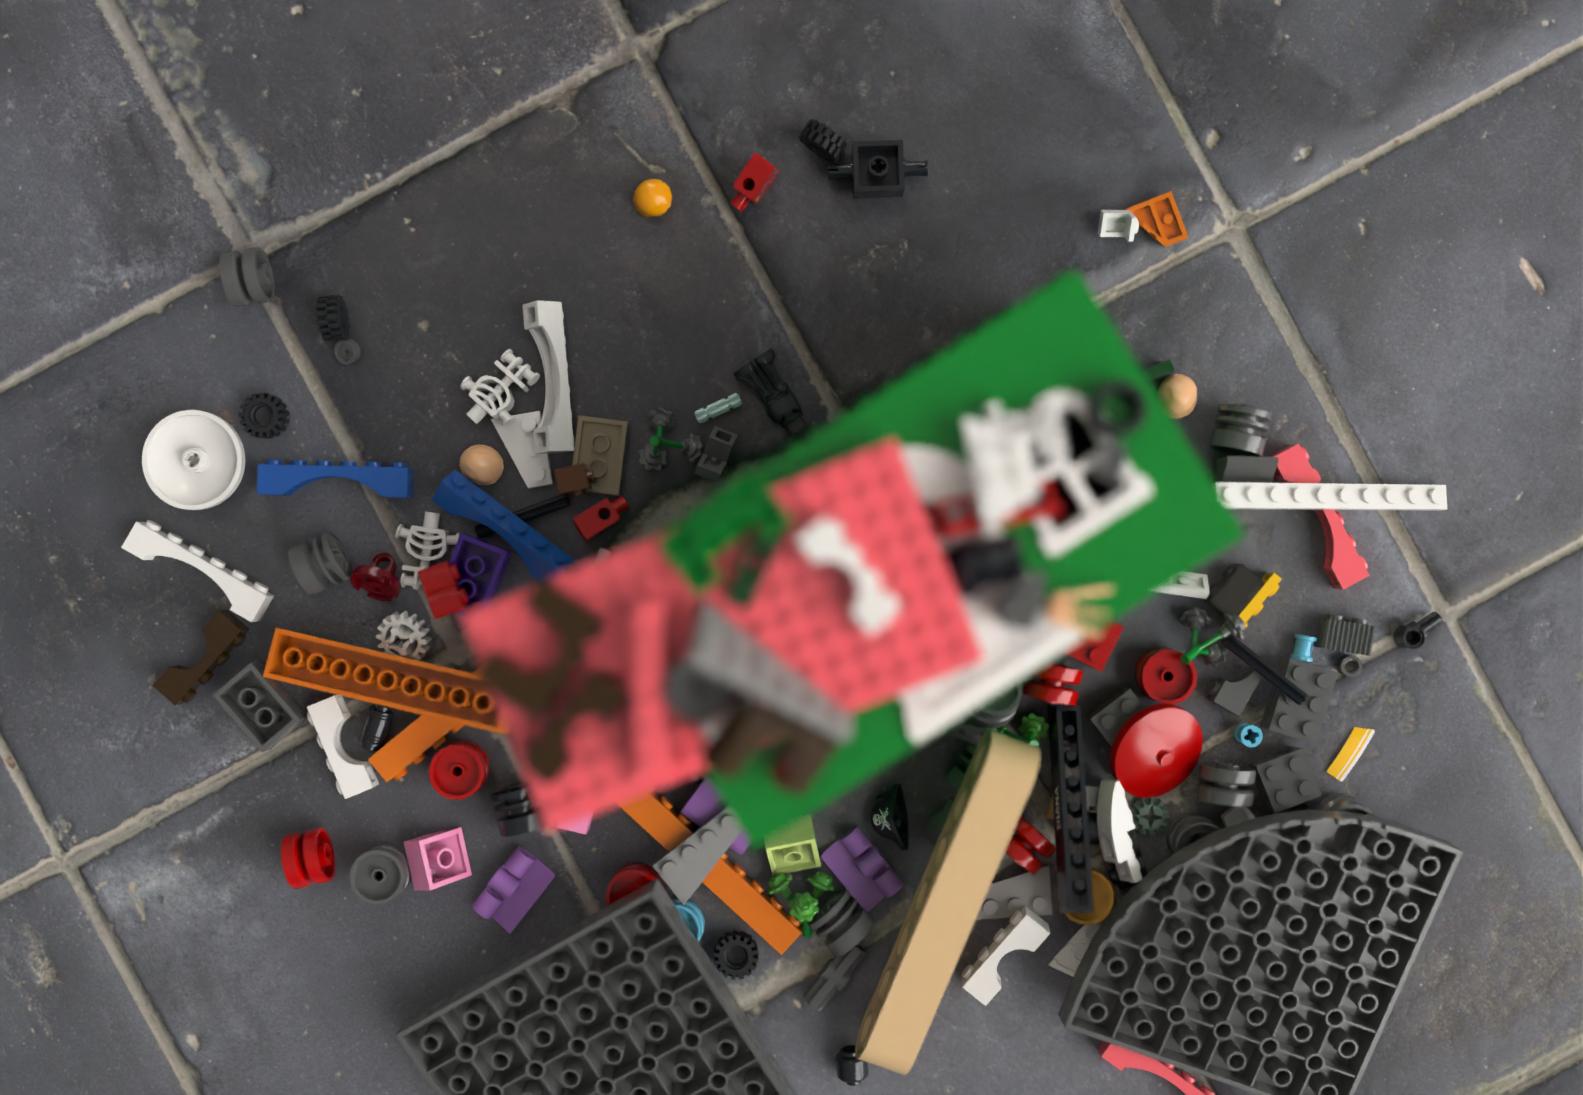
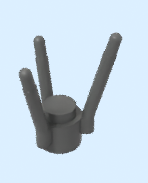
M963 717L942 729L943 732H948V736L957 737L976 746L979 741L959 732L968 730L984 734L987 730H990L964 724L965 718Z

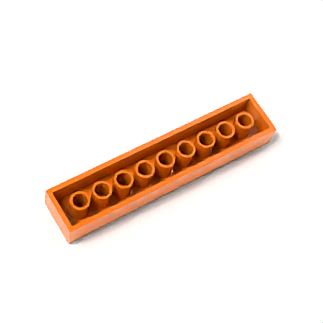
M275 629L263 677L500 734H507L490 689L475 678L477 674L295 631Z

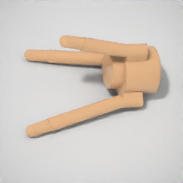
M1098 587L1071 592L1056 591L1055 596L1048 597L1046 617L1048 620H1052V624L1064 625L1100 637L1102 634L1100 631L1067 620V618L1072 619L1073 615L1106 617L1107 613L1104 611L1075 608L1074 601H1069V599L1112 592L1113 587Z

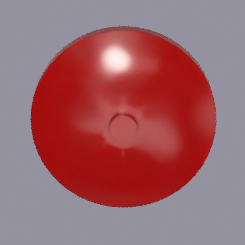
M1157 704L1139 711L1124 724L1113 742L1110 753V768L1114 779L1120 781L1125 791L1137 797L1152 798L1172 791L1190 775L1199 760L1203 742L1199 723L1189 712L1174 704Z

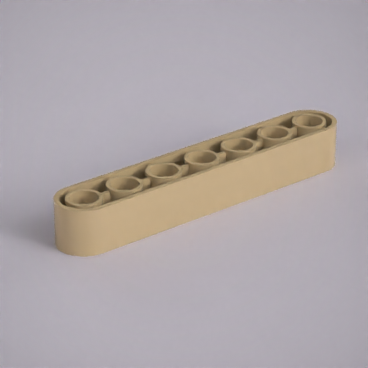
M987 730L980 739L862 1019L855 1046L856 1059L902 1075H906L912 1068L1034 784L1040 763V749L1038 747L992 730Z

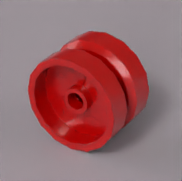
M1162 647L1148 650L1140 657L1135 666L1134 677L1136 685L1143 695L1162 704L1180 703L1188 698L1196 687L1197 672L1195 665L1192 661L1189 664L1182 663L1180 658L1183 653L1177 650ZM1168 672V676L1163 678L1164 673Z
M1047 662L1030 673L1032 676L1041 678V681L1032 679L1024 681L1022 694L1049 703L1077 705L1079 692L1064 686V684H1080L1084 671Z
M456 741L440 749L432 758L429 766V779L433 788L441 796L451 800L464 799L473 795L487 782L490 774V760L487 753L478 744L471 741Z
M1020 815L1014 828L1017 835H1011L1005 853L1018 865L1023 866L1031 874L1036 875L1043 867V864L1034 852L1037 851L1044 858L1050 859L1056 853V846Z
M323 827L306 831L305 835L301 832H296L283 837L281 842V862L287 882L292 888L308 887L312 884V881L316 884H322L333 880L336 868L335 853L330 836Z
M640 862L629 863L619 868L609 882L606 891V905L614 903L656 878L663 886L658 872L651 866Z

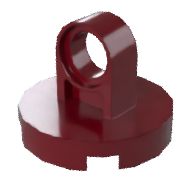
M389 553L377 554L372 559L370 566L361 565L356 567L350 577V582L356 590L360 591V588L368 591V597L379 601H392L394 596L398 597L402 589L401 583L394 577L397 569L396 562ZM381 562H391L389 567L385 569L378 568Z

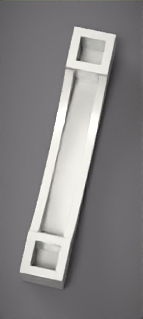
M537 300L523 304L524 329L530 331L537 344L545 374L546 392L543 415L538 428L533 429L535 454L574 451L562 302Z
M151 520L134 524L121 548L142 560H153L155 556H165L181 560L198 568L212 578L224 591L232 604L231 611L250 622L261 620L275 596L268 592L269 588L259 582L252 583L248 581V576L243 572L235 569L233 571L225 567L226 563L215 557L208 558L203 555L204 550L195 545H190L189 547L182 543L183 538L171 532L167 534L161 531V526Z

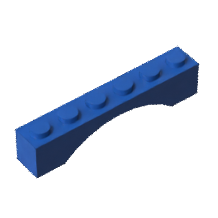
M266 460V464H258L257 494L290 496L299 488L313 481L324 478L344 477L365 484L382 497L413 498L414 469L406 467V463L391 462V467H381V462H366V467L356 466L357 462L341 461V466H332V461H316V465H307V461L291 460V465H282V460Z
M457 470L451 472L441 481L432 501L450 515L475 520L498 533L515 549L525 563L530 575L538 582L541 579H550L568 571L574 559Z

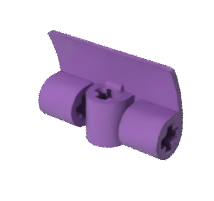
M707 777L696 792L691 795L680 813L701 827L727 806ZM743 831L740 832L729 847L739 856L750 845Z
M857 826L848 830L821 854L823 861L867 913L885 896L887 898L893 896L904 885L902 880L889 866V862L882 851L876 845L873 846Z
M518 846L502 867L500 866L491 877L487 887L474 902L472 908L485 919L492 917L511 934L554 879L555 873L528 850Z

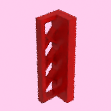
M1051 481L1038 482V488H1044L1047 505L1035 506L1028 501L1024 504L1030 508L1020 510L1022 508L1020 506L1011 515L994 525V527L1062 514L1060 502L1055 503ZM977 495L934 503L941 538L984 530L982 518H978L969 512L975 501H978ZM970 502L966 509L959 505ZM954 506L963 512L956 523L945 525L943 507ZM966 515L972 518V520L963 521Z

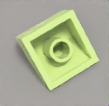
M811 814L765 842L772 875L780 872L786 874L821 867Z

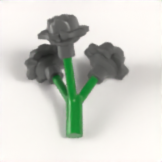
M662 407L657 408V410H650L649 417L645 421L649 425L650 431L657 432V436L649 439L650 445L646 444L644 449L639 450V464L645 465L646 471H660L661 466L667 465L665 459L667 452L661 450L663 446L678 448L683 454L684 461L692 464L704 452L703 443L700 441L699 435L690 433L688 438L680 443L666 441L662 438L665 431L671 432L672 426L676 423V419L672 417L673 412L666 411Z
M1198 607L1184 611L1180 621L1184 623L1185 628H1190V632H1192V647L1180 659L1182 663L1189 664L1200 654L1204 659L1205 665H1211L1216 668L1220 663L1226 661L1225 655L1228 653V649L1221 644L1222 639L1220 638L1232 635L1243 640L1244 636L1242 633L1247 629L1244 621L1238 615L1231 616L1225 613L1224 627L1219 629V633L1202 644H1198L1200 628L1208 627L1211 618L1207 616L1206 611Z

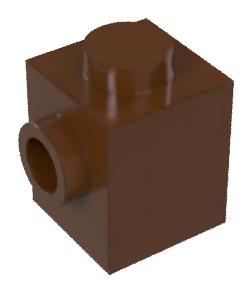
M585 463L554 469L559 494L561 495L570 493L572 497L586 495V490L592 489L591 483L595 482L592 468H588Z

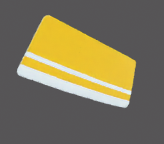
M1355 727L1343 748L1328 768L1327 773L1342 782L1367 747L1375 730Z

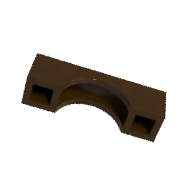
M229 610L218 611L202 629L206 637L207 649L203 659L192 668L180 665L168 667L153 684V687L174 705L191 702L197 695V688L201 684L205 685L214 676L212 671L217 666H222L230 658L228 653L234 647H239L246 640L245 634L250 629Z
M603 670L598 675L593 672L582 684L586 689L579 697L573 694L563 705V708L566 710L559 719L554 716L543 728L547 732L540 741L535 738L524 750L527 756L521 762L547 786L573 760L568 746V735L573 723L578 718L584 716H598L607 719L613 715L631 694L606 670Z

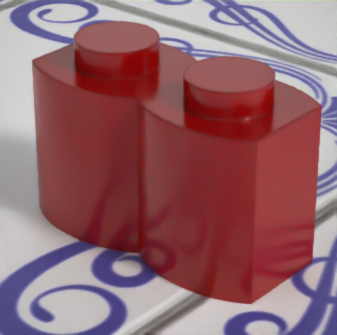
M446 561L418 571L421 584L435 619L467 608L466 603L469 602V597L465 588L461 589L458 579L461 576L456 564L452 565L451 561Z

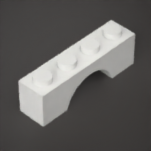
M824 517L796 540L814 563L822 561L838 562L846 566L853 573L858 583L859 594L852 613L871 636L899 614L896 607L900 603L890 590L884 593L878 585L882 580L871 566L867 569L859 560L863 555L852 542L847 545L841 537L845 531L835 518L829 521L827 517Z
M334 695L308 706V720L316 728L318 733L317 742L326 752L328 757L326 758V763L329 770L334 772L336 776L338 792L347 799L377 786L379 782L371 763L350 757L342 747L340 739L341 729L346 720L351 716L343 696Z
M1027 906L1021 911L1017 910L1011 916L1010 924L1005 929L1001 928L993 938L994 942L989 947L985 946L978 954V960L973 966L969 964L961 975L962 988L985 1006L1002 988L1001 977L997 972V965L1001 958L1008 952L1018 949L1034 952L1050 935L1049 924Z

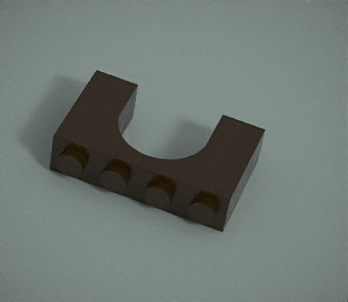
M549 578L540 580L525 604L549 620L559 631L562 640V652L556 665L546 672H533L525 669L498 650L490 654L475 676L480 682L533 719L541 713L544 715L548 713L555 703L552 697L557 689L562 691L572 677L568 673L574 664L579 666L588 654L585 648L591 640L596 642L605 629L602 626L606 619L604 616Z
M738 698L700 753V756L712 775L735 780L757 749L776 739H789L786 747L769 770V773L780 791L803 796L841 741L777 707L772 708L756 700L747 701Z

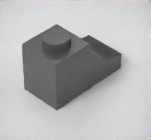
M1033 569L1030 579L1021 589L1010 594L1004 592L1003 599L997 598L994 616H998V624L1034 632L1047 577L1046 571Z
M1248 666L1241 675L1234 679L1225 680L1218 678L1217 681L1210 685L1207 700L1232 714L1240 716L1262 676Z

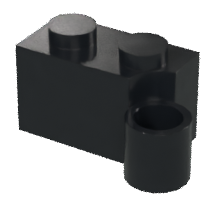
M1018 533L959 545L963 565L956 568L953 572L955 587L959 597L972 598L980 592V588L1027 579Z

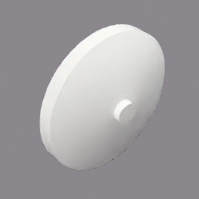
M185 410L165 417L151 430L143 447L142 468L148 485L161 500L180 509L203 510L219 505L235 492L245 470V451L239 435L227 421L209 412Z

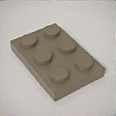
M578 415L572 465L585 463L588 468H592L595 482L591 483L592 489L586 490V492L620 496L628 421Z

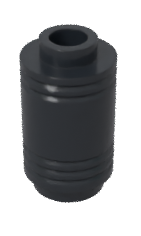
M376 704L375 707L370 706L359 738L362 748L370 751H379L384 746L394 713L390 711L391 707Z

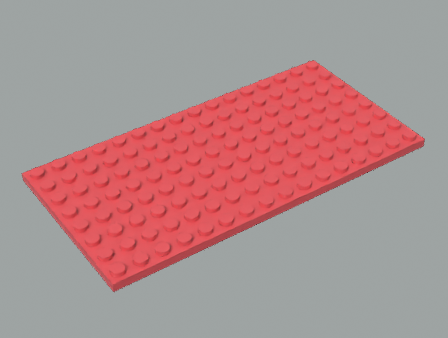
M895 438L770 489L794 521L787 526V531L748 608H743L737 603L727 600L725 594L731 593L729 590L738 572H741L737 568L749 543H755L753 540L759 530L757 524L711 559L723 577L700 596L691 590L678 569L658 544L661 539L675 528L550 578L606 618L602 623V626L605 627L603 633L596 642L592 640L585 648L588 651L587 656L579 666L574 664L568 673L572 676L570 681L562 691L557 689L552 697L555 703L546 715L541 713L533 719L490 689L547 832L708 769L700 756V753L709 742L700 728L702 723L697 724L684 721L674 714L666 699L671 776L666 782H636L632 622V601L635 599L668 598L666 681L675 665L689 655L697 609L701 602L705 600L848 713L985 660ZM824 517H827L829 521L835 518L845 531L841 537L847 545L852 542L863 555L859 560L867 569L871 566L882 580L878 585L884 593L890 590L900 603L896 607L899 614L871 636L852 613L859 594L858 583L853 573L846 566L838 562L822 561L814 563L796 540ZM759 553L751 554L748 558L749 567L753 570L763 568L765 563L763 556ZM538 584L460 615L481 668L490 654L498 650L525 669L533 672H546L556 665L562 652V640L559 631L549 620L525 604ZM603 670H606L631 694L609 718L584 716L578 718L573 723L568 735V746L573 760L547 786L521 762L527 756L524 750L535 738L539 741L547 733L543 728L554 716L559 719L566 710L563 708V705L573 694L579 697L586 689L582 684L593 672L598 675ZM702 684L694 685L695 688H698V693H703L705 688ZM734 685L732 697L727 707L735 703L738 698L741 699L749 693ZM752 695L756 701L763 705L775 708L774 705ZM776 739V740L770 741V742L764 744L763 746H761L760 748L765 747V746H767V745H770V744H772V743L778 742V741L783 740V739Z

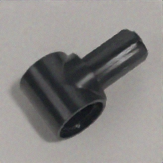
M1434 611L1417 623L1412 621L1407 625L1399 626L1393 634L1395 643L1404 648H1420L1427 639L1426 634L1443 623L1442 617ZM1409 631L1413 635L1410 643L1406 641V634Z

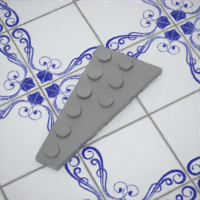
M705 600L701 602L697 609L688 657L689 662L846 743L852 736L853 716L708 602Z

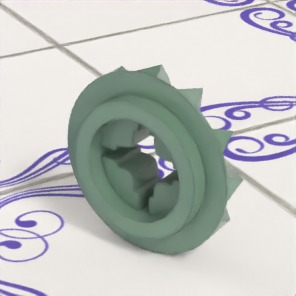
M1152 797L1139 798L1134 802L1130 810L1133 815L1134 829L1137 832L1151 836L1160 834L1163 829L1167 828L1170 816L1168 807L1162 800ZM1151 807L1152 813L1159 817L1152 819L1149 826L1148 820L1140 815L1148 814Z

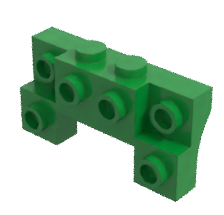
M751 468L727 488L717 492L712 497V500L702 508L693 511L687 520L661 539L658 544L678 569L691 590L700 596L723 577L711 559L755 524L758 525L765 536L772 539L794 520L779 499L774 496L761 476Z

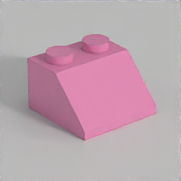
M461 827L426 834L403 842L414 891L433 890L472 875Z

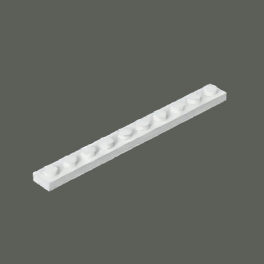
M1214 483L1230 509L1447 510L1446 485Z

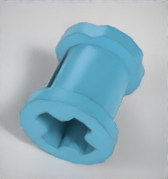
M1294 633L1296 641L1290 658L1313 662L1311 654L1313 644L1317 642V638Z
M1246 722L1238 724L1233 732L1235 740L1247 747H1256L1262 742L1263 734L1260 728ZM1247 730L1251 731L1252 733L1248 735V739L1244 738V736L1248 734Z

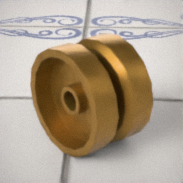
M1091 869L1094 911L1087 913H1064L1070 920L1080 925H1095L1105 921L1117 904V893L1113 883L1105 874Z

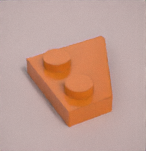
M1172 191L1125 209L1130 210L1136 216L1139 226L1163 248L1189 238Z

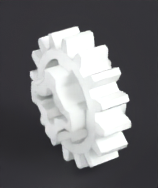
M396 611L383 619V623L378 626L377 629L381 632L376 635V638L382 642L377 646L378 648H384V653L420 660L430 649L427 644L432 638L426 636L430 629L422 627L425 621L420 620L418 622L416 620L417 614L414 613L411 617H408L407 611L401 614Z

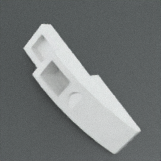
M1104 779L1100 784L1097 803L1098 835L1104 861L1115 863L1120 880L1137 883L1142 880L1140 864L1135 857L1132 848L1133 843L1127 833L1135 828L1132 820L1133 815L1128 808L1125 791L1120 781Z

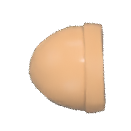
M1174 374L1168 376L1161 383L1157 396L1172 419H1181L1194 410L1197 400V387L1189 377Z
M474 445L466 449L460 457L461 473L473 483L490 485L496 482L502 475L504 469L503 459L492 447Z

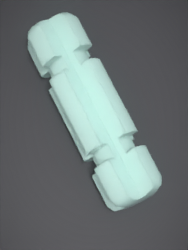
M734 393L728 396V399L723 398L707 405L706 409L696 410L694 412L695 417L699 423H704L710 417L713 419L730 411L732 407L735 409L741 406L742 401L739 395Z

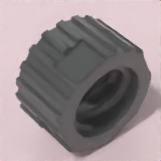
M1353 655L1341 656L1337 663L1338 672L1346 677L1358 676L1363 668L1361 660ZM1348 661H1353L1354 667L1348 672L1344 666Z

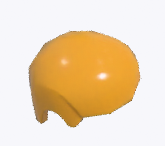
M648 179L640 183L634 191L633 203L636 211L646 218L663 215L671 207L673 196L670 187L665 182L658 179Z

